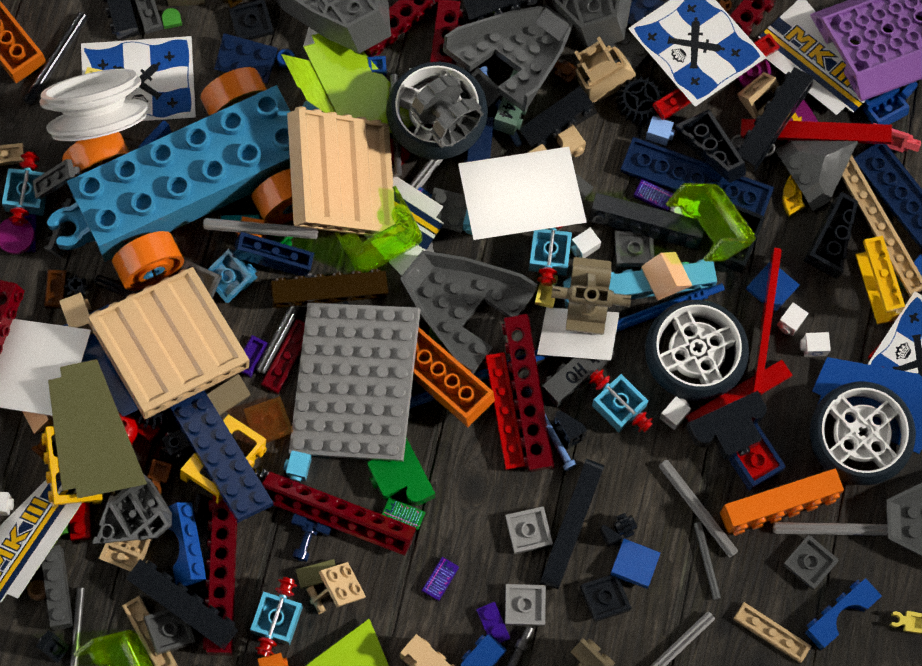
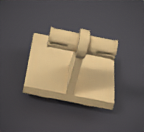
M348 562L319 571L327 587L319 595L314 586L306 589L311 598L310 603L314 604L318 614L326 611L321 600L329 594L336 607L366 597Z

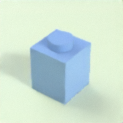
M652 116L645 139L667 146L668 140L672 141L675 130L672 129L674 122Z

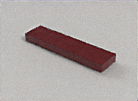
M296 319L261 383L262 387L279 394L301 354L305 322Z

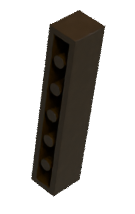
M372 269L366 273L352 271L350 274L344 275L341 272L333 273L331 276L316 274L311 278L296 276L289 280L281 277L271 281L270 285L273 308L307 305V303L344 302L345 300L387 298L388 295L386 271H381L380 269Z

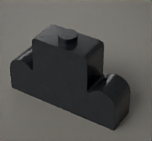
M756 391L688 422L686 429L696 446L707 447L713 439L725 460L738 454L741 457L751 452L750 449L756 447L761 441V436L754 424L759 423L763 419L767 408L760 393Z

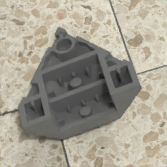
M790 140L775 149L776 155L783 166L787 168L813 212L830 202L858 141Z
M144 475L147 482L146 485L117 490L109 496L99 524L101 527L98 536L94 537L92 544L155 539L172 526V512L154 483L146 475Z

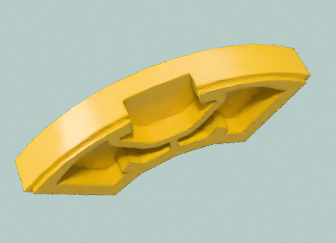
M791 175L784 186L782 195L783 206L788 217L805 208L802 192Z

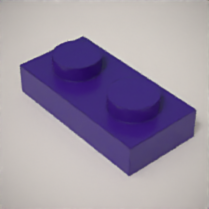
M495 602L476 609L486 635L490 634L500 644L510 640Z

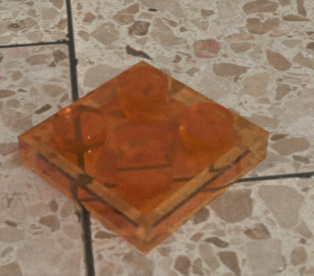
M281 397L243 409L250 429L264 437L266 443L291 435L293 432Z

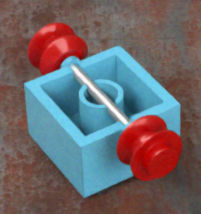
M28 151L25 154H21V158L24 161L20 162L19 165L24 170L8 168L2 205L6 212L13 214V216L9 217V221L15 226L27 224L28 221L25 219V216L29 214H36L38 216H43L47 196L42 199H36L33 187V180L44 174V172L33 171L38 169V165L35 162L40 160L34 152Z
M563 226L535 230L533 232L529 271L542 274V277H539L537 280L543 286H552V284L556 283L557 280L553 276L567 274L572 232L557 231Z
M597 369L589 377L591 379L590 384L595 383L597 385L596 390L603 389V391L593 400L592 407L618 432L623 430L632 420V426L638 425L640 427L638 432L642 430L646 432L653 425L651 423L653 418L647 419L645 417L647 412H642L646 408L648 400L622 374L609 384L610 376L605 377L603 369L601 371Z
M283 577V580L278 579L281 585L275 588V590L280 594L279 596L263 592L250 629L252 634L261 636V638H258L261 644L259 647H255V649L258 650L257 654L264 657L274 655L271 649L277 646L275 641L290 646L303 608L301 603L287 599V597L294 596L292 588L297 587L294 584L295 580L288 577Z

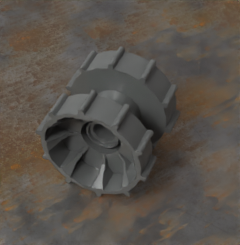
M452 74L450 76L441 75L439 78L427 83L419 94L415 95L413 104L409 108L413 112L414 118L421 125L423 123L432 124L436 120L430 132L441 148L444 146L452 147L462 139H466V136L478 126L477 124L481 116L484 115L480 110L482 107L473 97L471 99L462 98L457 102L463 90L459 87L461 85Z

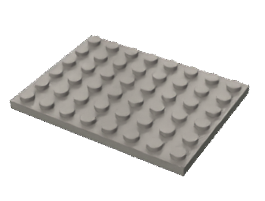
M307 303L289 454L293 450L321 457L404 461L420 308Z

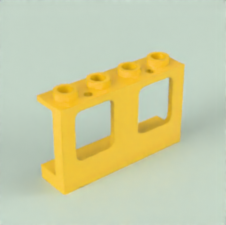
M883 235L865 239L863 244L866 252L857 253L855 256L876 323L878 325L895 321L905 308V304Z
M228 414L223 421L230 433L233 434L234 431H239L257 444L246 457L253 468L255 460L258 457L261 458L266 452V439ZM194 453L180 469V479L186 483L191 479L215 495L216 503L219 504L223 498L214 483L200 474L204 466L196 453Z
M54 426L46 427L41 437L42 445H46L47 451L44 452V464H48L49 469L46 472L47 484L50 483L51 491H48L49 503H52L53 508H56L57 505L85 502L101 504L103 500L102 494L77 498V494L61 496L57 493L56 474L60 473L58 457L53 455L51 440L52 435H55Z

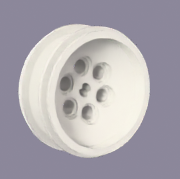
M110 69L75 76L46 88L41 93L40 106L47 110L63 113V115L48 123L46 127L47 132L51 134L53 139L58 141H79L113 134L138 124L147 115V103L137 99H126V96L141 85L140 77L137 76L135 71L130 69Z

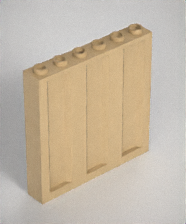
M296 107L294 111L287 113L294 226L383 238L396 234L389 124L382 123L381 120L370 121L365 117L353 118L352 115H337L336 112L324 113L319 109L306 110V107Z
M193 267L182 269L177 275L166 277L154 286L149 285L143 291L137 294H130L126 299L114 302L104 310H97L88 317L89 326L144 420L249 368L248 356Z

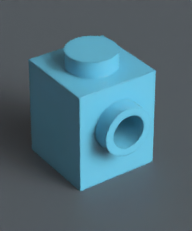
M292 450L290 459H286L284 464V471H286L287 477L299 483L301 480L306 481L312 460L311 455Z

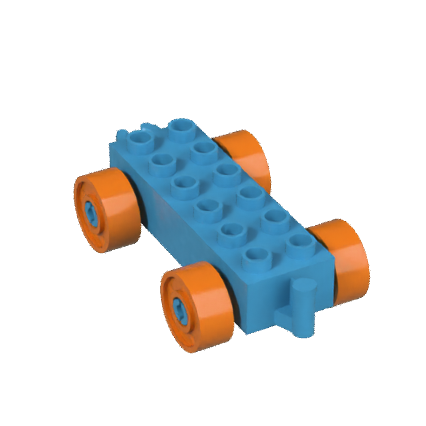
M238 68L219 76L202 91L200 99L209 115L208 117L131 152L120 132L93 139L79 140L64 153L62 162L66 159H71L73 167L80 168L81 175H75L74 178L67 181L76 203L55 211L47 220V224L50 230L54 231L63 222L71 221L75 223L76 231L71 236L58 237L56 240L58 247L64 250H72L95 241L104 261L112 259V263L124 288L136 291L142 290L149 285L154 286L160 283L162 279L171 277L184 264V258L170 233L171 231L252 194V200L265 223L285 224L293 221L287 113L291 111L277 85L267 89L255 68ZM305 101L302 106L306 107V110L318 109L308 101Z

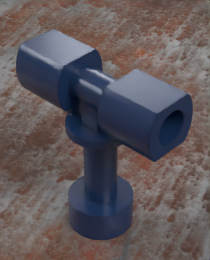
M294 513L291 524L301 527L304 536L299 549L294 550L292 557L299 561L307 562L310 554L306 551L311 537L316 536L317 533L329 537L332 527Z

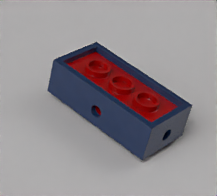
M757 423L754 425L761 436L759 444L751 448V452L741 457L738 454L729 459L749 491L780 474L786 467Z

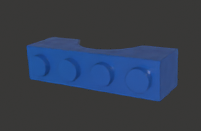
M177 502L168 506L172 512V526L168 529L176 534L179 541V556L173 566L176 585L180 582L184 586H192L206 580L193 505L192 503Z
M866 578L862 582L857 580L850 586L852 591L847 595L843 592L836 599L837 604L833 608L830 605L821 612L823 617L819 620L814 618L806 625L809 629L805 634L820 650L824 649L839 635L836 622L842 610L853 608L865 612L882 597Z

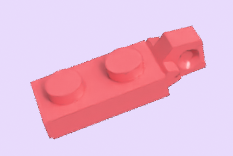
M892 128L891 145L887 144V146L892 150L902 153L903 151L908 152V149L918 152L921 141L914 139L913 135Z

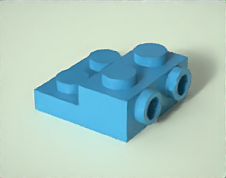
M228 249L208 268V270L222 275L216 292L226 303H229L241 290L245 291L258 278L255 275L257 271L251 264H246L242 259L232 257V249Z

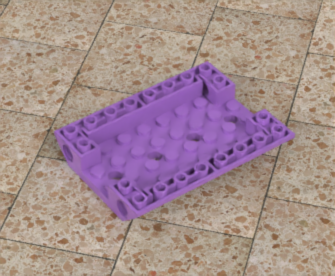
M847 0L810 14L826 44L833 42L846 63L844 74L861 102L922 79V21L916 19V16L922 17V0ZM883 28H889L892 32L887 33ZM850 40H856L859 42V44L854 45L850 42Z

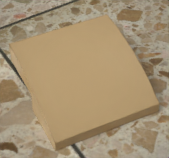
M153 539L105 543L99 559L131 572L140 559L144 560Z

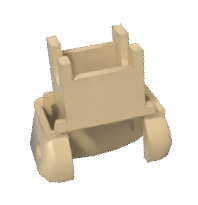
M600 36L595 44L580 53L577 50L574 52L580 61L577 64L578 69L575 70L577 80L592 103L620 90L621 84L626 85L627 80L632 81L633 77L636 76L624 54L615 46L606 47ZM589 77L590 79L587 81V84H586V82H585L584 79H586V78Z

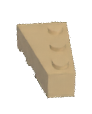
M417 634L400 652L401 659L409 666H455L454 664L450 665L444 655L432 649L431 645Z

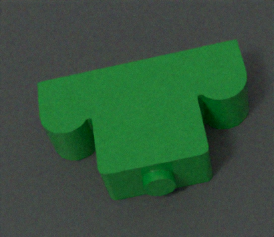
M407 438L403 462L371 460L368 462V470L372 476L369 478L374 489L378 488L384 500H388L389 497L392 498L406 491L407 501L413 506H419L435 498V491Z

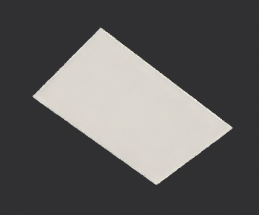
M546 307L537 355L611 360L619 312H607L604 334L600 335L567 331L568 309Z

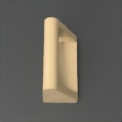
M763 72L737 94L739 100L753 119H756L759 115L762 116L765 107L764 105L757 111L754 102L769 89L774 93L779 84L776 77Z

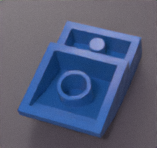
M899 88L867 99L860 106L871 124L890 125L908 115L910 106L899 94Z

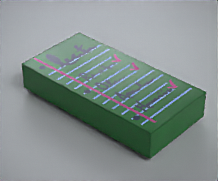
M389 497L382 515L416 527V531H418L426 512Z

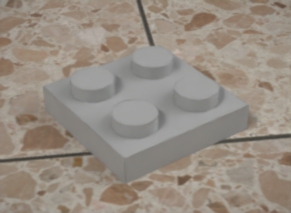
M544 506L505 515L514 554L553 546Z
M506 584L505 625L545 626L546 585Z

